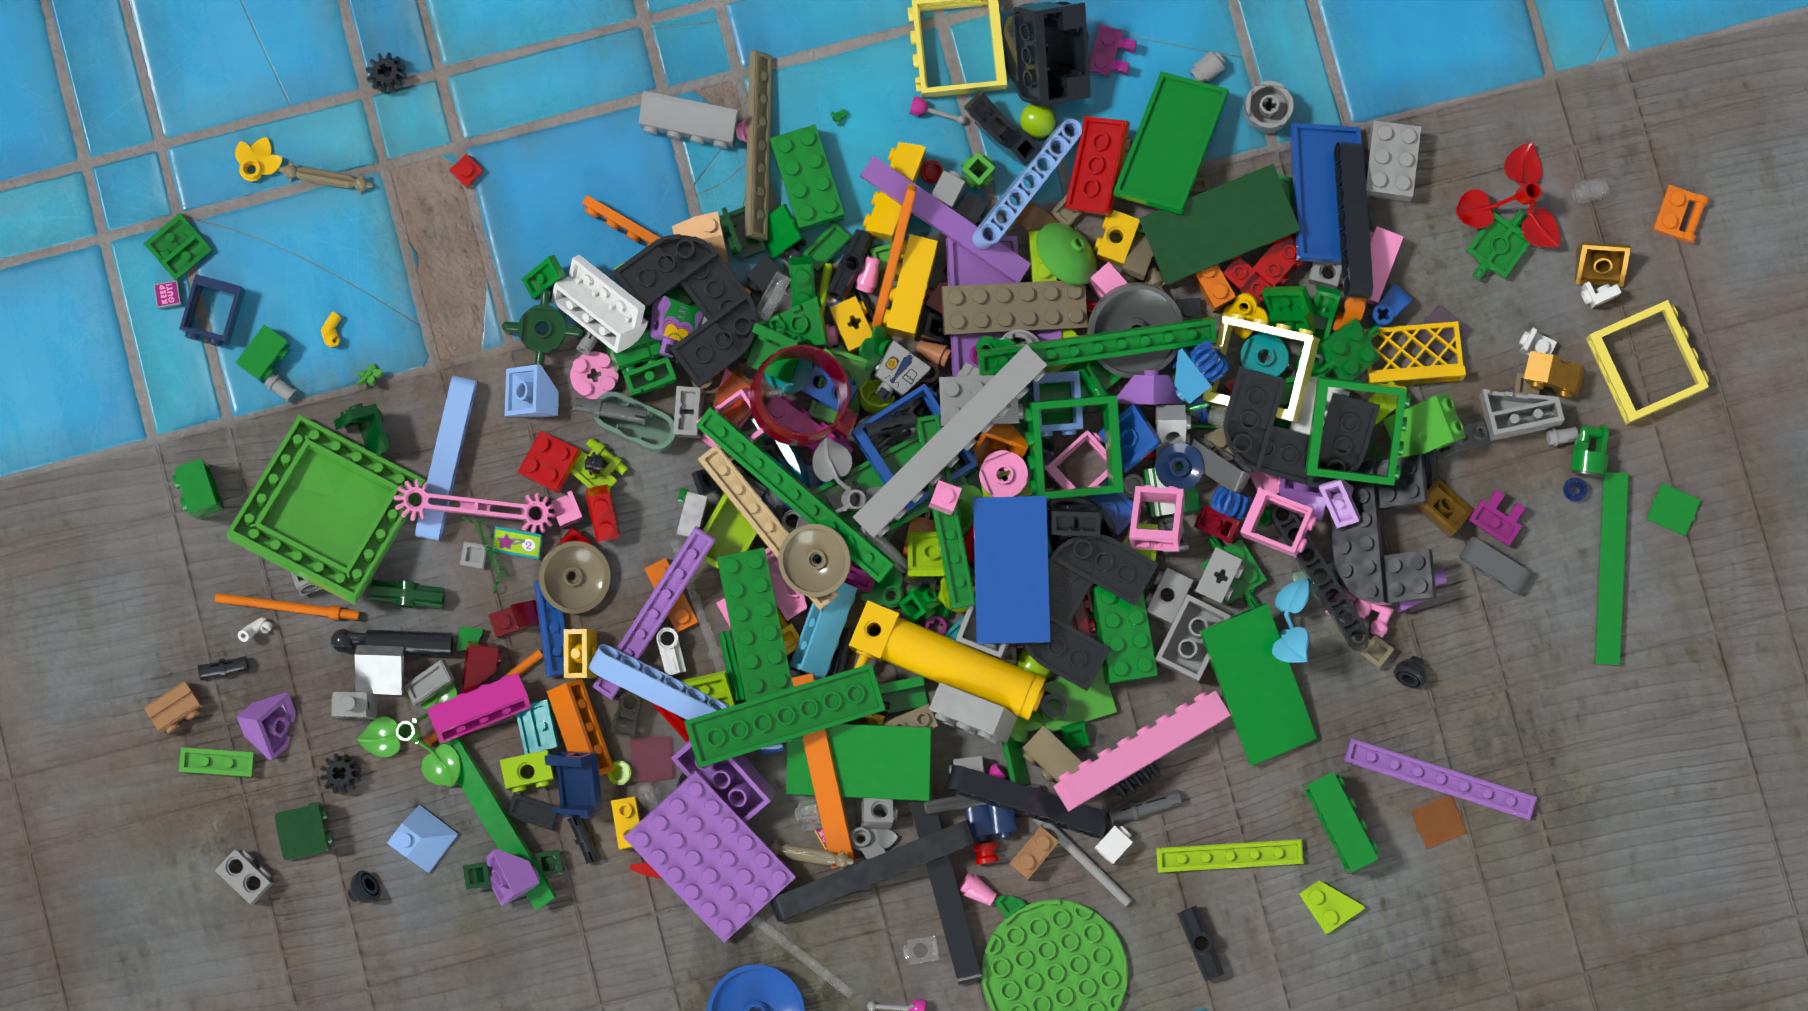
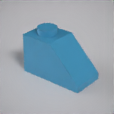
M1183 347L1178 351L1174 383L1177 390L1175 392L1183 402L1187 401L1190 404L1214 386L1215 383L1205 378L1195 367L1187 347Z

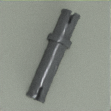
M578 396L575 397L574 403L583 404L584 406L575 404L573 406L574 412L594 414V417L597 418L605 416L645 425L646 418L636 415L647 416V409L602 402L603 399L599 398L596 401Z
M1175 790L1135 803L1131 801L1128 802V805L1108 810L1109 819L1112 825L1130 819L1134 821L1143 815L1182 805L1179 791Z

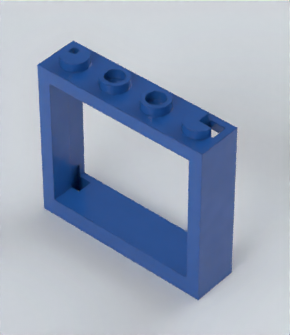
M923 384L851 430L852 437L884 485L893 475L866 435L865 423H872L884 420L886 416H893L920 398L923 399L932 415L939 414L940 416V406L937 403L939 398L931 387L928 389L926 384ZM963 448L958 453L965 466L951 474L952 483L977 468L978 464L976 461L978 458L972 448L968 451ZM925 490V494L916 503L911 500L905 508L910 511L929 499V490Z

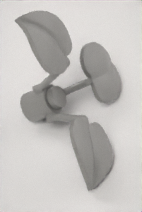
M826 437L819 443L814 452V473L823 482H828L834 478L845 489L841 497L843 506L835 510L838 514L847 509H860L882 487L869 488L865 494L860 490H851V487L841 481L839 476H845L849 473L852 466V457L843 445ZM800 516L796 528L810 523ZM893 518L887 525L891 524L896 519Z

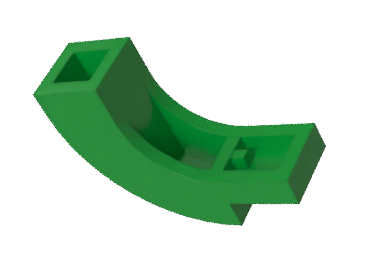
M1318 285L1312 301L1315 323L1314 336L1320 339L1319 343L1330 334L1341 297L1340 290ZM1301 342L1296 369L1299 367L1305 342ZM1319 345L1312 373L1317 375L1320 374L1317 373V369L1323 365L1325 358Z

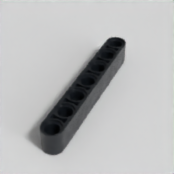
M1337 142L1334 148L1343 293L1345 297L1369 299L1373 293V274L1364 149L1361 143Z
M1276 505L1272 510L1273 524L1285 544L1292 547L1294 541L1289 539V535L1299 531L1301 522L1295 512ZM1281 512H1286L1290 516L1286 521H1279L1276 517ZM1306 533V546L1302 553L1298 552L1295 560L1347 644L1355 651H1362L1368 647L1369 632L1310 536ZM1306 552H1310L1315 557L1312 561L1306 562L1301 556ZM1323 572L1327 575V578L1323 582H1318L1314 579L1315 574ZM1332 592L1340 596L1336 602H1330L1326 597ZM1342 613H1349L1353 618L1350 622L1345 623L1340 621L1339 616ZM1356 633H1361L1365 636V640L1361 643H1356L1352 640V636Z
M952 765L946 788L951 793L1093 838L1104 837L1109 817L1107 812L1083 804L1068 812L1058 796L959 765Z

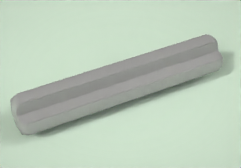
M863 527L860 528V532L896 562L894 567L901 573H905L908 570V560L884 536L880 538L876 535L873 538Z

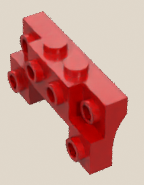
M1295 234L1276 241L1253 268L1240 257H1236L1223 272L1226 280L1239 292L1252 294L1259 306L1264 300L1261 293L1264 288L1275 287L1276 285L1281 287L1289 278L1287 272L1292 267L1296 270L1303 262L1297 261Z

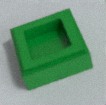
M1084 720L1061 726L1065 746L1070 751L1090 745Z

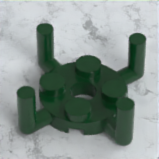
M548 289L541 291L540 305H535L525 312L519 322L506 321L502 324L505 334L519 333L522 343L529 350L536 352L535 365H541L545 371V353L559 349L566 336H575L576 339L581 340L585 334L581 327L567 326L562 314L554 307L549 306L552 294ZM538 324H548L549 332L546 335L537 334L536 327Z

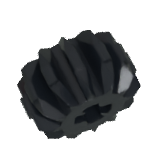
M388 52L386 58L383 59L381 53H378L379 61L376 62L374 59H370V63L374 67L366 68V72L371 74L367 77V81L373 82L372 88L374 90L380 87L381 92L385 94L387 87H389L393 93L395 92V84L398 87L403 86L399 79L407 78L406 73L402 72L406 69L405 64H399L401 60L399 56L392 59V54ZM388 69L390 76L385 77L383 70Z
M346 753L343 755L342 760L339 754H334L335 762L326 758L325 761L330 766L328 768L321 766L320 770L327 772V775L320 776V780H329L324 787L329 789L333 786L334 794L339 792L340 786L342 793L347 794V785L355 790L356 786L352 781H361V777L354 776V773L361 771V767L352 768L357 763V760L353 758L348 762L349 755ZM338 768L346 770L344 779H336L335 775L338 774L335 772Z

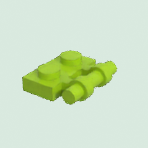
M591 437L586 443L592 450L588 456L596 452L597 455H602V459L608 465L605 469L601 467L600 474L589 475V470H585L587 454L582 451L570 473L588 488L608 484L611 489L617 482L611 475L612 472L616 470L621 475H624L628 467L622 463L623 460L620 457L614 456L606 450V446L602 442L598 443Z

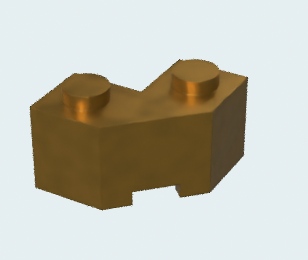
M1530 351L1524 380L1530 384L1529 387L1544 390V387H1549L1555 393H1558V397L1571 399L1572 396L1579 397L1585 368L1576 362H1563L1561 357Z

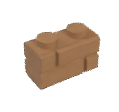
M184 681L146 705L144 709L157 730L161 733L166 731L169 734L180 727L178 723L183 719L191 720L200 714L199 709L203 707V704L190 684Z
M1040 826L1009 865L1028 880L1059 841Z

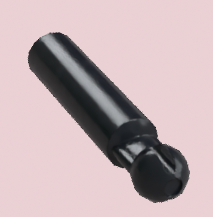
M340 629L333 633L331 645L336 651L341 653L356 650L357 645L404 647V655L452 657L453 633L367 630L366 633H351L349 630Z

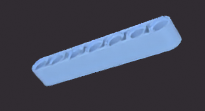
M1067 119L1057 126L1040 147L1041 150L1028 162L974 231L972 240L976 247L986 249L999 241L1080 137L1082 127L1077 120ZM1065 128L1070 131L1071 136L1065 133ZM1051 145L1057 148V153L1053 152ZM1038 162L1043 165L1044 171L1038 167ZM1024 179L1029 181L1031 188L1025 185ZM1011 197L1016 199L1017 206L1011 202ZM997 214L1003 217V223L998 220ZM983 231L989 234L990 241L985 239Z
M452 376L427 479L428 487L425 489L426 493L452 495L476 393L477 380ZM428 499V503L431 505L449 507L450 501ZM422 509L425 518L421 520L418 517L415 536L440 541L447 512Z
M600 645L589 664V669L596 675L686 720L731 707L609 645Z

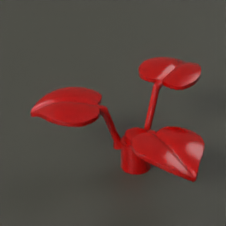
M1527 143L1514 149L1504 162L1506 176L1511 180H1517V185L1521 186L1517 189L1515 195L1490 205L1489 197L1485 192L1479 189H1472L1461 196L1455 208L1456 215L1465 225L1481 229L1493 222L1494 215L1491 209H1495L1513 200H1517L1522 205L1529 204L1530 206L1527 211L1529 218L1522 222V234L1526 241L1537 247L1560 246V234L1553 215L1542 207L1533 211L1534 206L1537 205L1535 200L1542 193L1540 185L1536 183L1541 178L1542 167L1536 154L1534 143Z

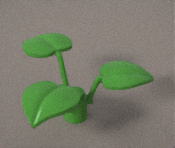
M454 682L420 706L428 709L436 703L446 702L455 698L458 695V691ZM428 712L418 718H414L412 722L403 721L399 724L390 717H379L372 721L365 731L357 737V741L363 748L380 757H391L397 754L401 749L400 740L415 742L424 747L431 754L425 756L422 761V773L431 783L452 787L460 776V757L452 746L441 744L434 750L419 739L421 728L418 723L429 717Z

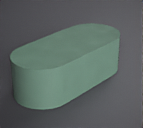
M606 392L598 397L603 399L602 402L647 409V416L636 415L646 418L645 425L605 416L594 417L598 426L605 432L654 453L665 452L675 443L677 436L673 434L674 422L667 414L618 392Z

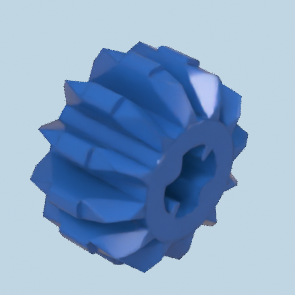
M1209 340L1201 344L1199 343L1190 352L1191 360L1195 367L1211 382L1221 379L1230 370L1229 362L1221 352V349Z
M1220 486L1214 492L1211 507L1224 515L1245 520L1253 500L1246 494L1235 493Z

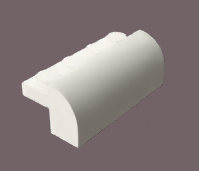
M581 255L572 258L569 276L554 284L551 302L615 353L631 347L644 333L648 321L643 318L645 305Z

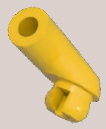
M334 312L330 313L321 328L324 343L328 347H336L340 343L336 327L342 317Z

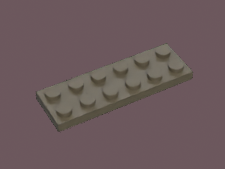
M1063 281L941 287L944 335L1001 333L1016 329L1042 331L1088 328L1085 285L1073 286Z

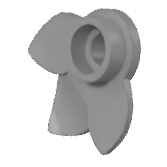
M862 824L850 833L853 849L862 851L867 860L885 853L884 849L892 846L898 838L889 829L862 828ZM863 836L866 840L864 843H859L856 840L857 837Z

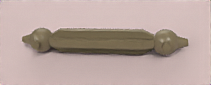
M292 161L285 167H279V171L284 173L288 181L298 177L302 181L336 187H355L358 193H363L367 188H373V184L364 177V174L354 178L350 174L305 166L297 168Z
M775 839L768 845L777 856L781 855L786 859L829 866L836 864L840 867V870L845 869L847 865L854 864V860L849 858L843 850L840 851V854L836 855L832 851L790 844L781 846Z

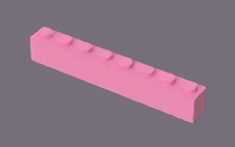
M1216 690L1209 695L1206 691L1193 698L1195 703L1190 706L1187 702L1175 709L1176 714L1169 717L1168 713L1155 721L1157 725L1150 728L1149 725H1146L1136 732L1137 737L1131 739L1127 736L1116 743L1118 748L1113 751L1110 747L1097 754L1099 759L1094 762L1091 759L1086 760L1078 765L1080 770L1072 773L1069 770L1059 776L1060 782L1053 787L1068 812L1231 716Z

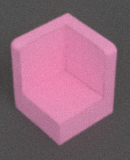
M572 490L567 492L568 495L551 502V504H554L553 509L561 528L584 520Z

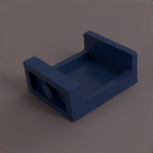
M558 751L545 755V765L556 766L560 805L552 807V813H560L561 817L579 815V818H591L594 816L593 813L603 810L597 752Z

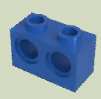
M815 365L801 390L802 394L837 412L838 399L835 397V386L826 372ZM819 377L827 380V385L822 389L814 386V381ZM848 378L850 387L848 409L858 392V388L855 387L856 382Z

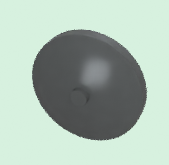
M1127 283L1112 289L1098 301L1090 315L1087 334L1183 321L1177 304L1162 289L1147 283ZM1179 348L1097 360L1111 373L1124 378H1132L1134 375H1144V370H1162L1173 360Z

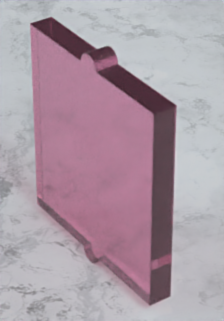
M648 735L647 738L629 739L633 782L651 780L654 783L656 780L673 778L670 736L652 737Z

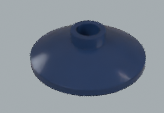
M1173 443L1166 446L1158 454L1155 462L1156 475L1165 487L1174 486L1184 490L1192 488L1199 482L1204 469L1200 453L1186 443ZM1181 462L1183 469L1176 471L1174 469L1175 463Z

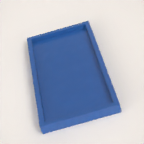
M1292 123L1290 125L1294 215L1301 230L1295 233L1297 261L1341 263L1334 148L1337 142L1362 144L1361 127Z
M1046 496L973 498L977 645L1050 643Z

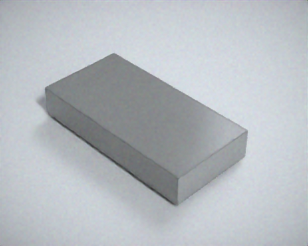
M441 659L406 683L404 687L413 705L418 707L453 683L455 679L446 661Z

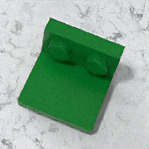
M765 320L756 322L752 332L756 333L757 337L746 364L758 370L761 363L776 351L789 346L805 345L807 339ZM791 358L777 361L768 366L764 373L789 383L799 359Z

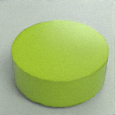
M625 761L613 762L614 771L607 773L609 780L616 785L629 783L633 777L631 765Z

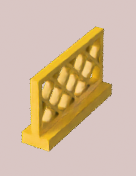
M1458 321L1379 328L1378 330L1381 332L1379 336L1385 341L1378 349L1375 347L1374 349L1378 356L1388 364L1383 370H1372V365L1366 369V380L1372 383L1388 384L1392 380L1397 386L1463 381L1466 371L1465 366H1463ZM1453 328L1454 338L1450 343H1447L1438 335L1443 329ZM1419 331H1426L1433 336L1426 345L1415 338ZM1401 332L1409 338L1402 347L1391 340L1395 333ZM1434 339H1437L1446 347L1439 356L1427 348ZM1410 341H1413L1422 348L1415 358L1404 350ZM1387 342L1398 350L1391 360L1380 352ZM1448 349L1456 355L1457 364H1447L1441 359ZM1424 351L1435 359L1430 366H1424L1417 361ZM1400 353L1411 361L1407 368H1400L1393 363Z

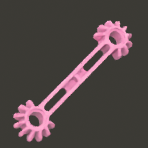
M415 479L413 488L409 481H405L407 490L400 486L397 488V491L403 496H394L395 501H401V504L395 506V509L399 510L402 507L405 509L401 514L403 518L410 512L411 521L415 520L416 513L421 520L424 519L425 515L422 510L424 509L521 520L525 523L521 528L522 531H526L531 526V533H536V528H538L540 533L545 532L544 525L547 527L553 525L547 518L556 517V514L548 513V510L554 508V504L545 505L549 499L547 496L540 502L539 493L534 494L533 500L529 494L526 495L525 500L527 504L426 493L424 490L428 487V483H424L419 488V480ZM414 493L420 496L421 503L419 506L414 507L410 505L408 501L410 494ZM428 499L459 502L460 507L431 505L428 503ZM490 506L521 510V515L491 512ZM532 507L540 510L541 517L539 520L530 518L529 510Z

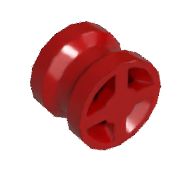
M997 843L973 845V851L977 855L975 864L981 865L998 862L999 856L995 852Z

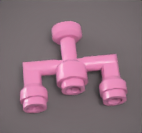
M1340 585L1348 599L1354 601L1352 605L1361 619L1369 616L1371 609L1379 612L1377 620L1373 621L1370 626V633L1383 638L1388 630L1387 623L1394 609L1386 605L1366 602L1354 596L1344 586ZM1335 593L1330 602L1338 601L1340 596Z

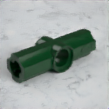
M372 580L370 601L392 603L396 606L417 608L419 606L443 609L445 588L422 586L419 583L398 581V583Z

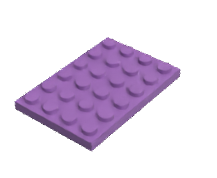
M696 770L624 835V839L723 942H726L796 878V875Z

